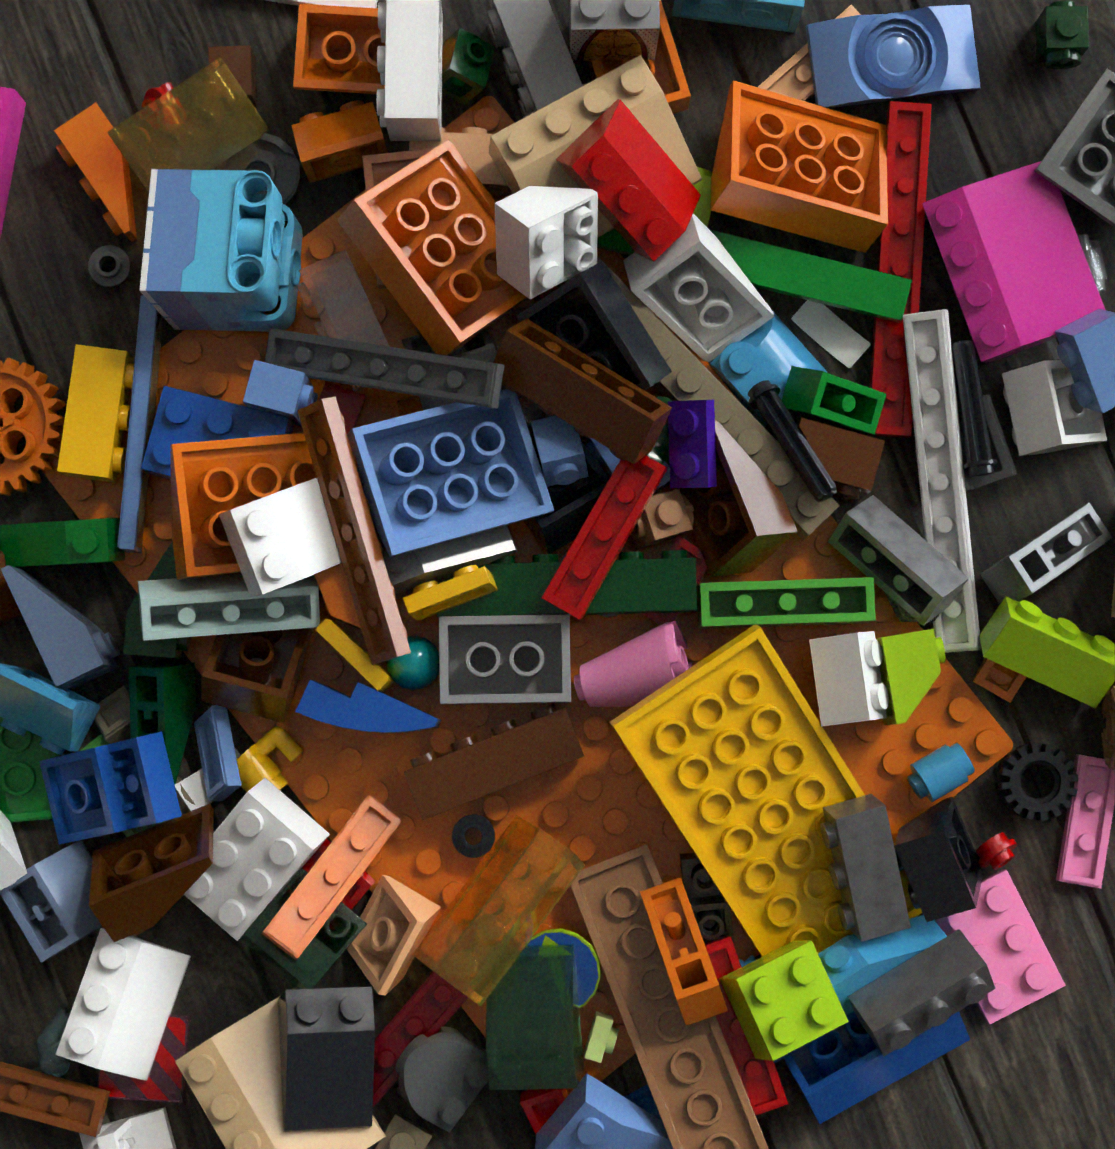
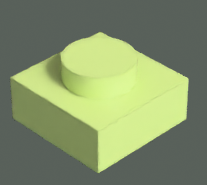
M598 1011L595 1012L583 1052L584 1058L601 1063L604 1052L612 1054L619 1029L612 1027L614 1021L612 1015Z

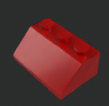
M617 99L556 159L558 164L579 188L593 189L598 193L599 211L637 254L652 261H655L686 231L701 196L620 99Z

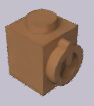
M679 488L651 497L631 532L636 550L674 539L678 535L680 536L693 529L694 507L686 496L681 494Z

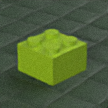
M812 940L792 941L719 978L756 1059L775 1061L849 1022Z

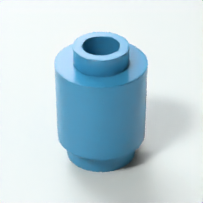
M958 743L950 747L945 744L910 765L912 774L907 779L913 791L920 799L926 796L931 802H934L968 782L967 776L974 773L975 769L968 755Z

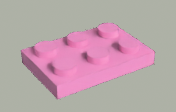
M1002 869L982 880L975 909L935 920L947 936L960 929L987 964L996 989L977 1002L986 1023L992 1024L1066 986L1006 869Z

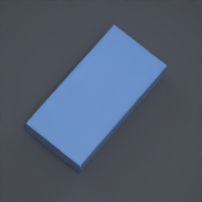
M212 705L194 722L207 797L209 801H223L241 786L227 708Z

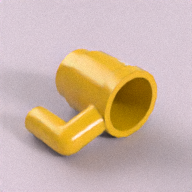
M279 726L271 728L261 739L237 758L241 787L246 793L264 778L269 780L280 791L289 783L280 774L282 770L268 756L277 747L290 762H293L303 752L302 748L283 728Z

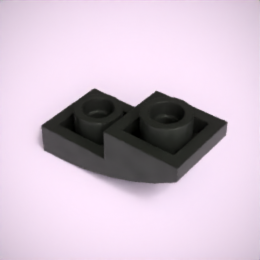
M695 853L680 854L683 885L704 944L727 936H731L734 942L730 907Z

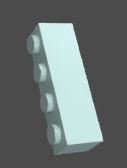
M242 574L181 580L173 578L138 581L140 624L143 641L314 628L320 625L319 586L314 575L255 597L250 596Z

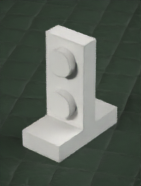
M166 1107L103 1124L100 1133L96 1137L79 1133L83 1149H177Z

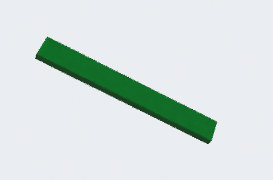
M615 228L597 238V248L628 256L635 252ZM710 230L754 287L897 323L902 322L912 283L911 279Z

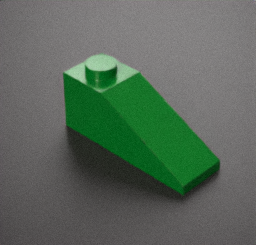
M120 518L0 525V550L5 556L6 566L20 567L125 560V551L117 547Z

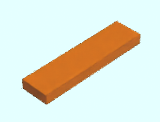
M367 795L261 934L297 960L402 820L370 795Z

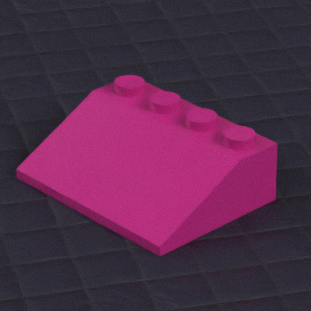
M1040 162L963 186L922 203L981 362L986 364L1057 338L1056 330L1097 309L1105 310L1061 190L1035 172Z

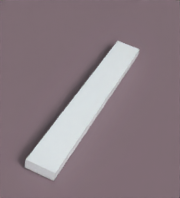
M942 309L904 314L903 323L925 540L969 578L951 605L933 618L935 638H942L945 653L976 651L981 649L948 310Z

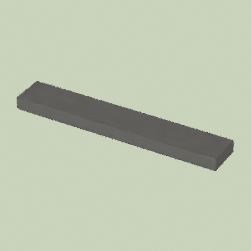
M269 328L265 355L266 363L304 372L308 378L498 409L504 371L503 364Z

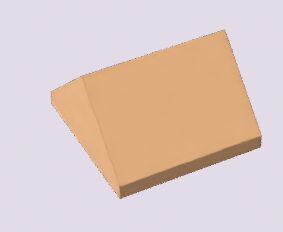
M387 875L381 876L345 945V948L376 992L384 996L404 978L441 909L439 905Z

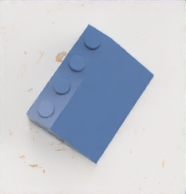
M508 389L500 391L498 409L454 402L352 428L347 434L352 454L357 461V471L364 495L369 502L372 521L390 557L555 511L517 393Z

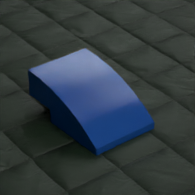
M310 680L295 711L320 722L367 732H418L438 728L441 723V719L357 682L350 697L320 682Z
M162 731L39 761L59 845L156 824L182 816Z

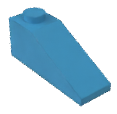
M924 915L910 918L911 928L863 942L854 934L847 935L818 954L846 1016L854 1011L848 998L849 995L947 937L935 920L926 922Z

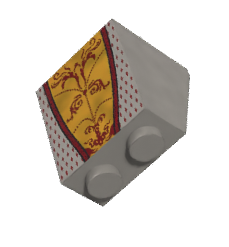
M569 0L570 55L573 61L632 60L639 55L644 60H655L660 31L659 0Z

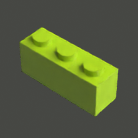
M1005 596L979 635L983 657L1093 708L1098 706L1115 682V644L1102 635H1095L1093 637L1080 631L1068 619L1050 617L1042 613L1036 605L1029 601L1021 600L1018 602Z

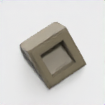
M123 685L98 703L101 707L94 719L105 740L110 744L131 739L130 696L128 689Z

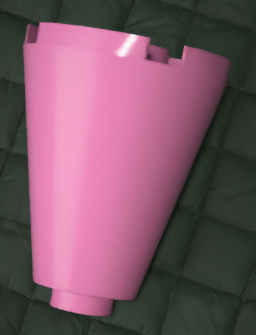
M666 622L580 665V674L574 676V685L579 700L586 699L590 707H632L691 668L692 662L688 663L684 649H688L687 643L678 622Z

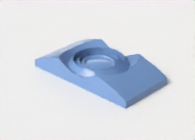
M970 5L929 6L888 14L856 15L806 25L816 105L835 108L972 91L981 88Z

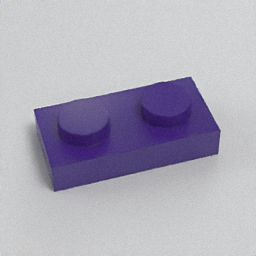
M714 400L668 401V405L672 407L668 416L670 488L717 487Z

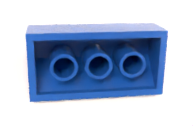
M958 1011L951 1015L943 1024L932 1027L912 1039L907 1046L895 1049L886 1056H883L856 1017L785 1057L783 1060L817 1121L821 1124L969 1041L970 1037Z

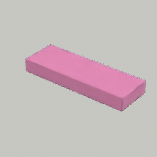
M1076 754L1073 773L1078 774V782H1074V789H1078L1076 796L1071 797L1070 802L1072 804L1066 813L1056 881L1101 889L1115 805V770L1109 769L1102 758Z

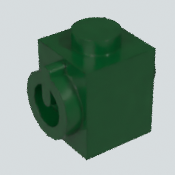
M1073 1L1053 2L1044 8L1035 22L1036 62H1044V66L1049 69L1077 67L1081 64V57L1089 48L1088 6H1075Z
M462 28L457 29L443 42L442 94L465 105L485 89L495 47L471 32H467Z

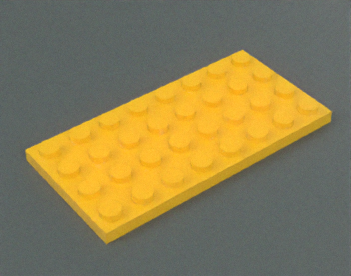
M755 624L610 721V724L761 957L792 941L812 940L819 954L845 936L853 934L849 929H844L838 914V905L843 902L840 889L837 890L834 887L829 872V864L834 863L832 850L826 847L821 834L820 824L825 823L823 807L865 796L824 728L821 727L819 720L760 626ZM905 870L899 871L909 919L917 917L922 913L921 908L915 909L908 893V884L910 882Z

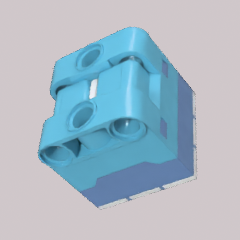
M151 169L139 291L174 330L269 332V328L286 330L292 325L296 316L298 285L301 277L302 227L291 209L282 203V196L270 176L263 171ZM259 191H268L267 194H256ZM278 301L281 302L280 307L276 312L268 315L264 314V311H271L272 309H274Z

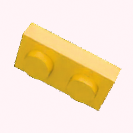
M470 565L455 571L453 579L440 584L434 580L417 585L413 588L414 594L403 597L408 614L419 621L497 591L493 575L485 566L478 568V565Z

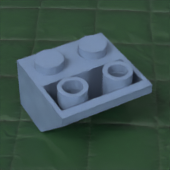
M82 840L27 868L26 875L18 879L13 885L0 891V895L41 963L55 957L103 927L89 908L93 857Z

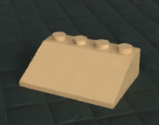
M641 55L490 136L489 155L513 194L528 186L579 188L558 164L556 159L617 99H620L692 185L700 182L702 177L668 101ZM598 209V237L613 230L614 227Z
M280 996L209 1038L175 1061L226 1149H367L386 1137L374 1116L371 1127L284 1132L278 999Z

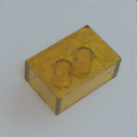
M219 56L116 124L107 133L149 192L151 169L211 170L261 138L268 130V127L221 56Z

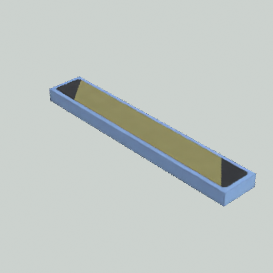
M141 295L117 546L119 549L130 553H142L149 474L141 469L154 423L163 316L144 295Z

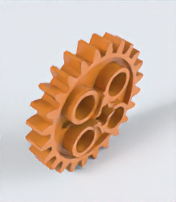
M7 358L4 364L0 360V494L5 496L11 495L12 487L21 492L27 491L26 479L37 484L41 483L38 472L40 468L50 472L54 470L48 458L50 455L59 457L60 450L55 447V443L62 440V433L58 432V426L64 425L65 417L57 415V411L66 405L65 401L52 398L59 388L50 383L45 384L48 378L45 373L40 371L34 372V366L25 362L19 365V361ZM20 395H23V405L19 411L15 412V401ZM25 436L26 446L24 450L20 454H18L17 444L19 440Z

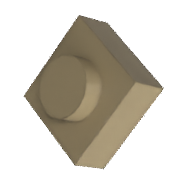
M396 1112L384 1132L386 1137L378 1142L375 1149H425L433 1133Z

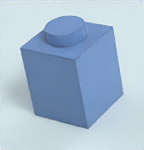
M557 416L531 421L536 448L547 487L557 484L567 485L578 479L589 477L580 436L572 425Z

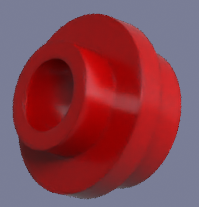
M1001 832L980 845L975 852L980 857L978 863L981 868L991 866L995 871L1013 860L1015 855L1012 850L1017 846L1016 841L1008 839L1005 833Z

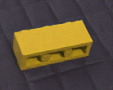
M75 345L57 472L64 476L116 483L117 473H123L125 469L126 448L121 447L123 431H128L131 406L127 404L129 390L132 389L135 364L134 357L127 351Z

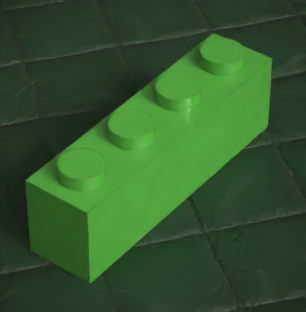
M874 577L700 583L697 586L698 629L752 627L755 624L760 627L866 624L876 621Z

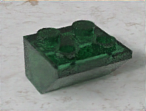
M303 868L298 871L244 933L242 941L298 989H313L365 928L367 923L340 902L297 960L261 933L308 872Z

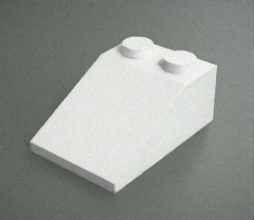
M694 213L686 231L655 261L647 259L636 252L623 260L631 291L700 358L708 363L720 355L729 344L742 340L775 317L771 308L718 238Z
M317 478L219 514L251 597L266 594L342 563Z

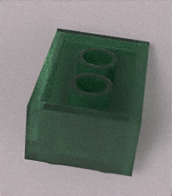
M574 944L487 948L486 1053L490 1090L577 1088L584 1072Z

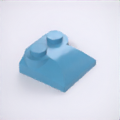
M775 313V317L745 338L729 344L709 364L731 392L764 428L768 424L758 409H752L748 404L750 399L748 392L754 385L761 381L769 380L771 384H776L780 388L778 396L782 400L791 366L827 373L825 368Z

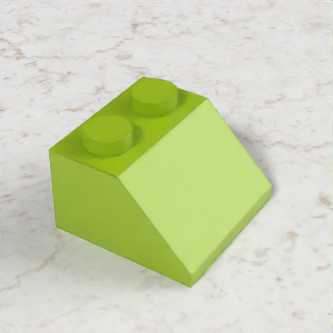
M934 629L876 639L879 641L883 653L882 663L879 665L881 681L886 686L889 696V704L886 709L887 718H883L884 725L906 723L940 675V663H945L946 660L942 638H935Z

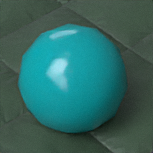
M416 635L408 636L407 641L411 653L386 661L388 673L393 678L392 680L402 688L409 690L423 689L432 684L439 675V651L427 638Z

